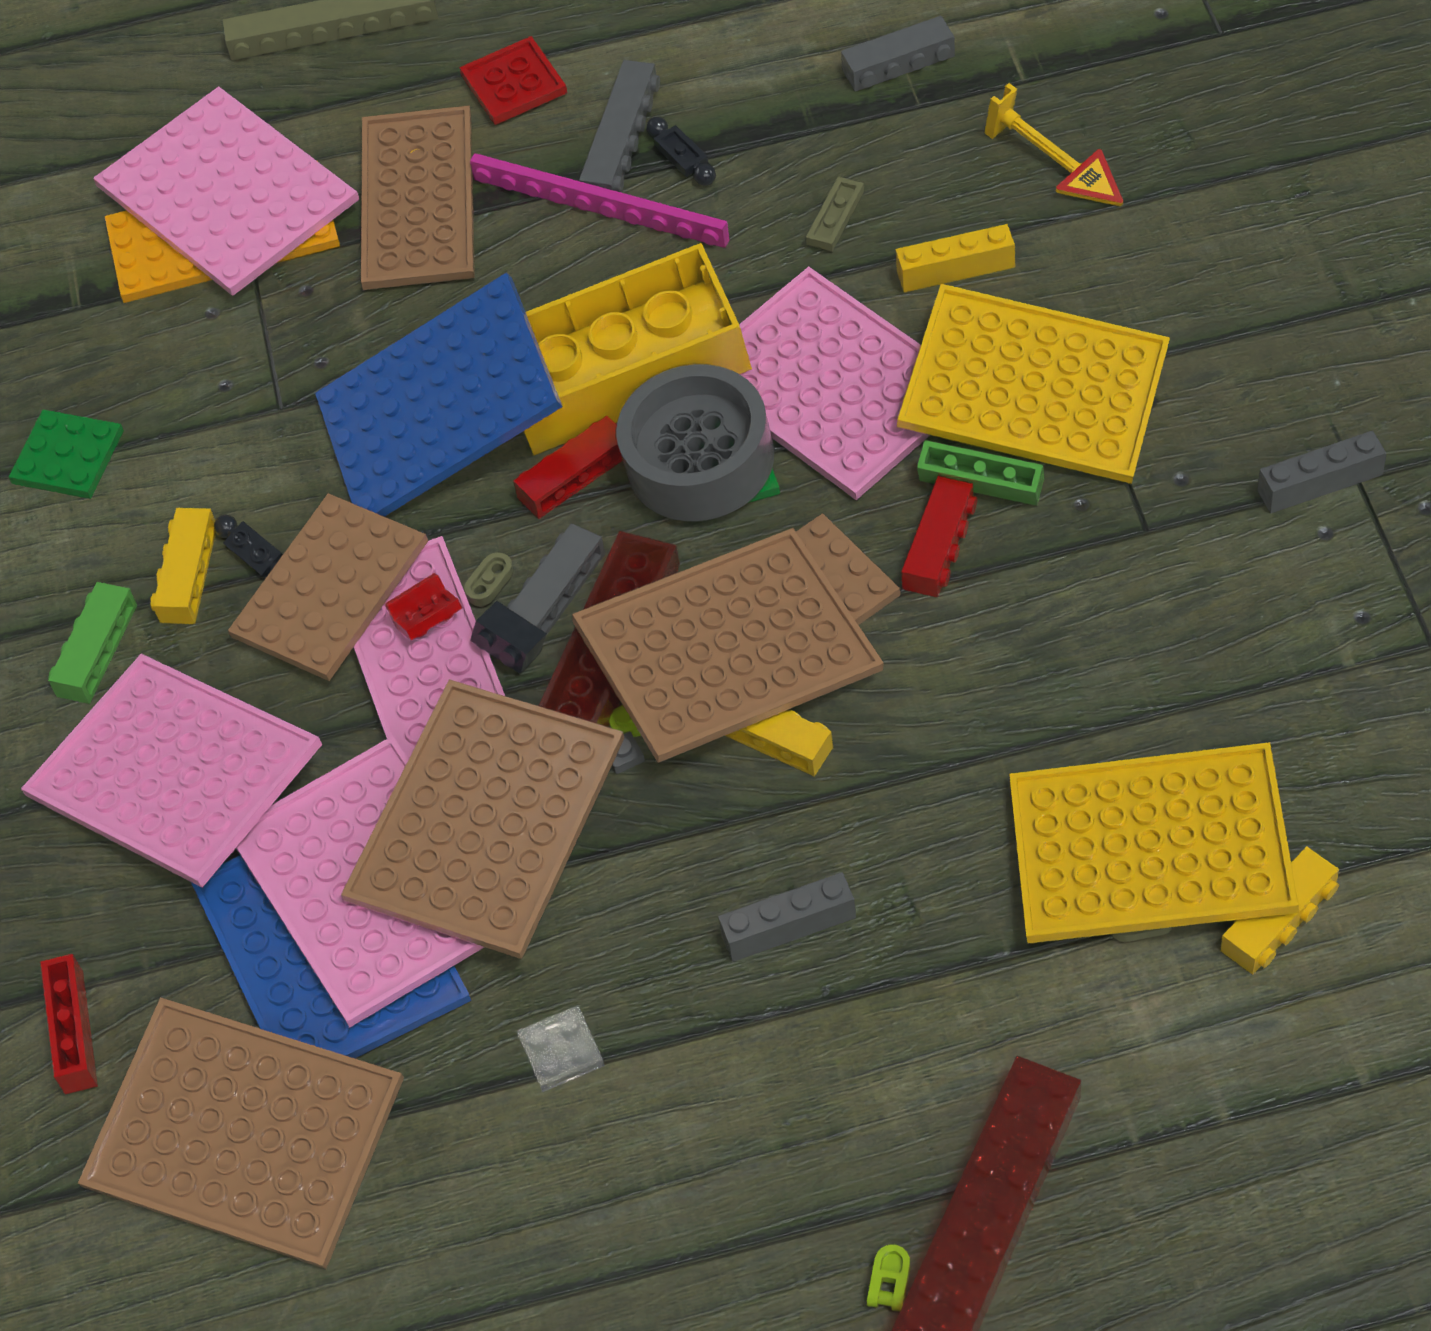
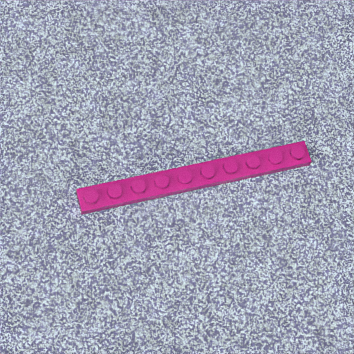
M474 153L470 160L474 180L484 184H492L503 187L506 190H514L532 197L547 199L557 204L569 205L583 211L587 210L609 218L613 217L624 220L631 224H638L657 231L679 235L682 238L694 239L705 242L708 245L726 248L730 240L728 223L725 220Z

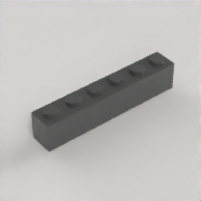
M623 60L581 173L580 182L617 192L623 191L625 172L630 171L632 153L638 149L639 133L645 129L646 114L651 112L654 92H658L660 87V76L656 75L655 64Z

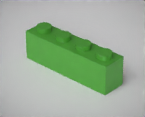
M924 440L917 465L920 481L935 484L937 477L942 476L973 483V492L1036 506L1044 482V469L1041 464Z
M96 582L92 592L87 595L85 607L80 617L75 619L73 631L68 641L64 642L56 665L49 672L48 681L56 697L87 704L91 703L137 607L130 588Z

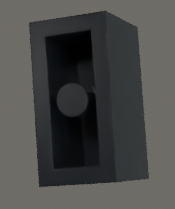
M496 601L476 620L470 641L500 660L504 665L521 674L541 653L547 633Z

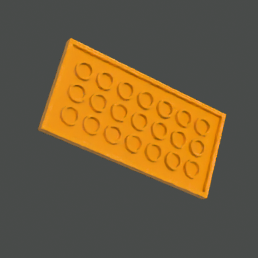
M127 210L105 216L123 303L212 280ZM334 220L277 263L340 247Z

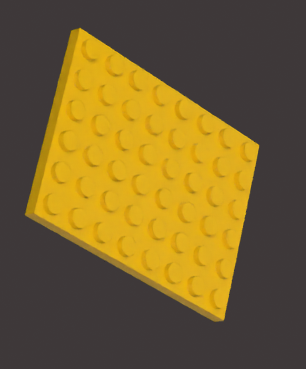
M940 284L897 419V427L1132 484L1170 337Z
M1270 742L1009 774L1027 943L1299 913Z

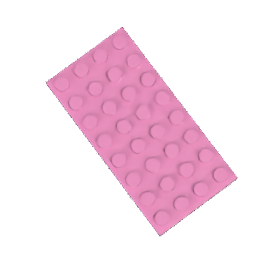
M443 536L427 542L354 646L386 738L394 736L408 758H410L449 679L505 696L489 653L470 641L476 620ZM436 573L439 575L445 589L458 598L462 609L454 613L453 617L449 620L440 622L430 628L424 636L410 640L395 627L385 604L428 576Z

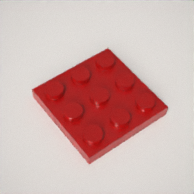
M532 36L459 67L461 76L494 125L568 93L566 84Z

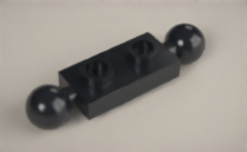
M659 116L653 117L648 121L646 129L648 134L654 139L655 147L685 177L694 173L695 181L702 186H708L715 181L716 171L709 164L708 156L679 127L675 125L668 129L667 121Z
M227 514L216 518L214 522L215 533L222 538H227L223 544L266 579L283 554L244 521L238 525L235 518Z

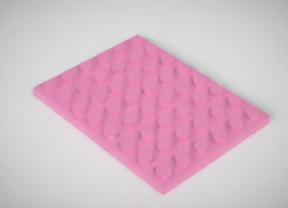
M219 86L93 178L98 188L232 296L359 200L356 190Z
M807 267L739 324L752 367L751 370L740 375L752 383L762 397L772 438L855 500L860 498L930 436L897 427V419L921 345L812 268Z
M140 654L26 782L21 790L34 801L182 878L203 887L322 746V742L318 736Z
M394 736L389 737L272 804L236 847L349 1028L484 948L483 946L343 901L341 893L409 760Z

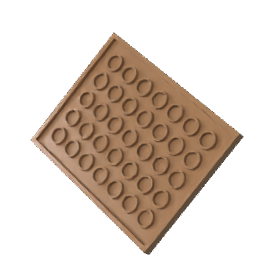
M794 528L572 614L573 624L658 763L883 671L884 666L883 661Z
M449 679L341 893L343 901L522 959L623 743V732Z
M160 997L78 1184L83 1188L327 1269L404 1076L390 1069Z

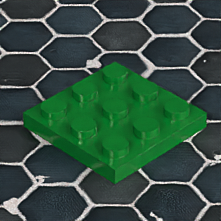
M42 409L9 475L10 482L14 485L91 499L124 432L123 427L119 423Z

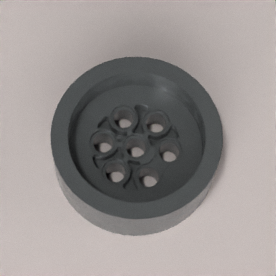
M693 364L666 370L638 387L624 404L618 418L616 428L617 443L631 488L646 507L667 518L682 521H703L727 515L754 498L763 488L772 471L774 446L762 397L752 383L730 369L715 365Z

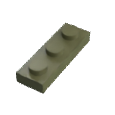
M837 177L806 236V245L833 252L864 193V183Z

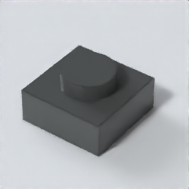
M630 731L624 734L623 743L612 764L616 775L645 762L644 755Z

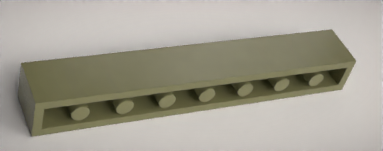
M318 0L223 19L225 42L231 60H237L437 20L439 18L435 0Z

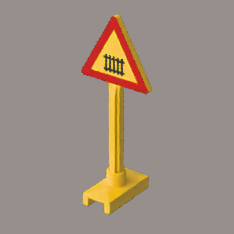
M1010 83L1005 86L1004 95L1001 100L995 96L990 99L984 133L991 139H994L1006 127L1014 129L1068 170L1071 174L1056 186L1057 193L1122 206V196L1101 149L1095 151L1083 163H1078L1023 121L1021 116L1013 110L1017 88Z

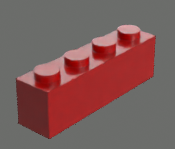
M605 416L598 422L592 423L588 429L575 438L569 439L561 448L545 456L538 464L522 472L518 478L513 480L517 498L540 519L623 461L617 443V425L608 416Z
M942 476L937 477L901 571L903 590L938 598L942 586L947 587L951 574L950 564L951 562L955 563L959 555L960 545H958L960 538L964 539L968 531L969 521H967L969 514L973 515L976 510L978 499L973 495V483Z
M73 953L40 961L54 1078L65 1095L97 1087L83 970Z

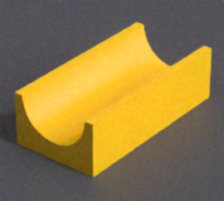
M702 243L526 312L563 407L524 430L533 455H537L562 445L571 438H575L588 429L592 423L598 422L605 416H608L614 423H617L620 412L632 393L647 380L666 370L693 364L720 366L738 374L752 369L740 325Z

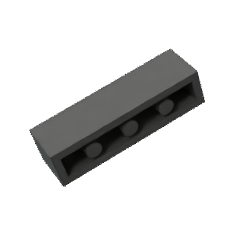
M938 16L841 50L842 71L854 91H858L954 57L955 38L942 16Z
M1372 430L1261 468L1259 472L1258 493L1271 514L1382 476L1386 451Z
M571 523L565 532L559 534L555 546L549 554L543 556L539 563V568L532 577L526 579L522 591L516 599H512L509 602L507 608L548 634L604 557L605 550L602 537Z
M843 872L725 913L718 916L723 940L731 960L734 962L855 919L856 911L854 897Z

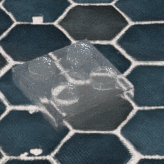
M579 1005L517 1031L542 1092L605 1066Z

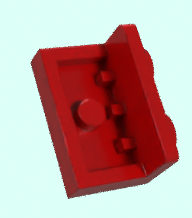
M436 573L428 576L385 604L395 627L410 640L424 636L430 628L440 622L449 620L453 617L454 613L462 609L458 598L445 589L439 575Z

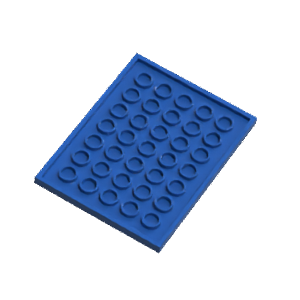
M507 273L315 393L351 502L384 517L563 407L513 279Z
M241 856L223 863L203 887L192 883L260 1029L351 1058H357L471 1001L470 995L455 966H452L349 1028Z

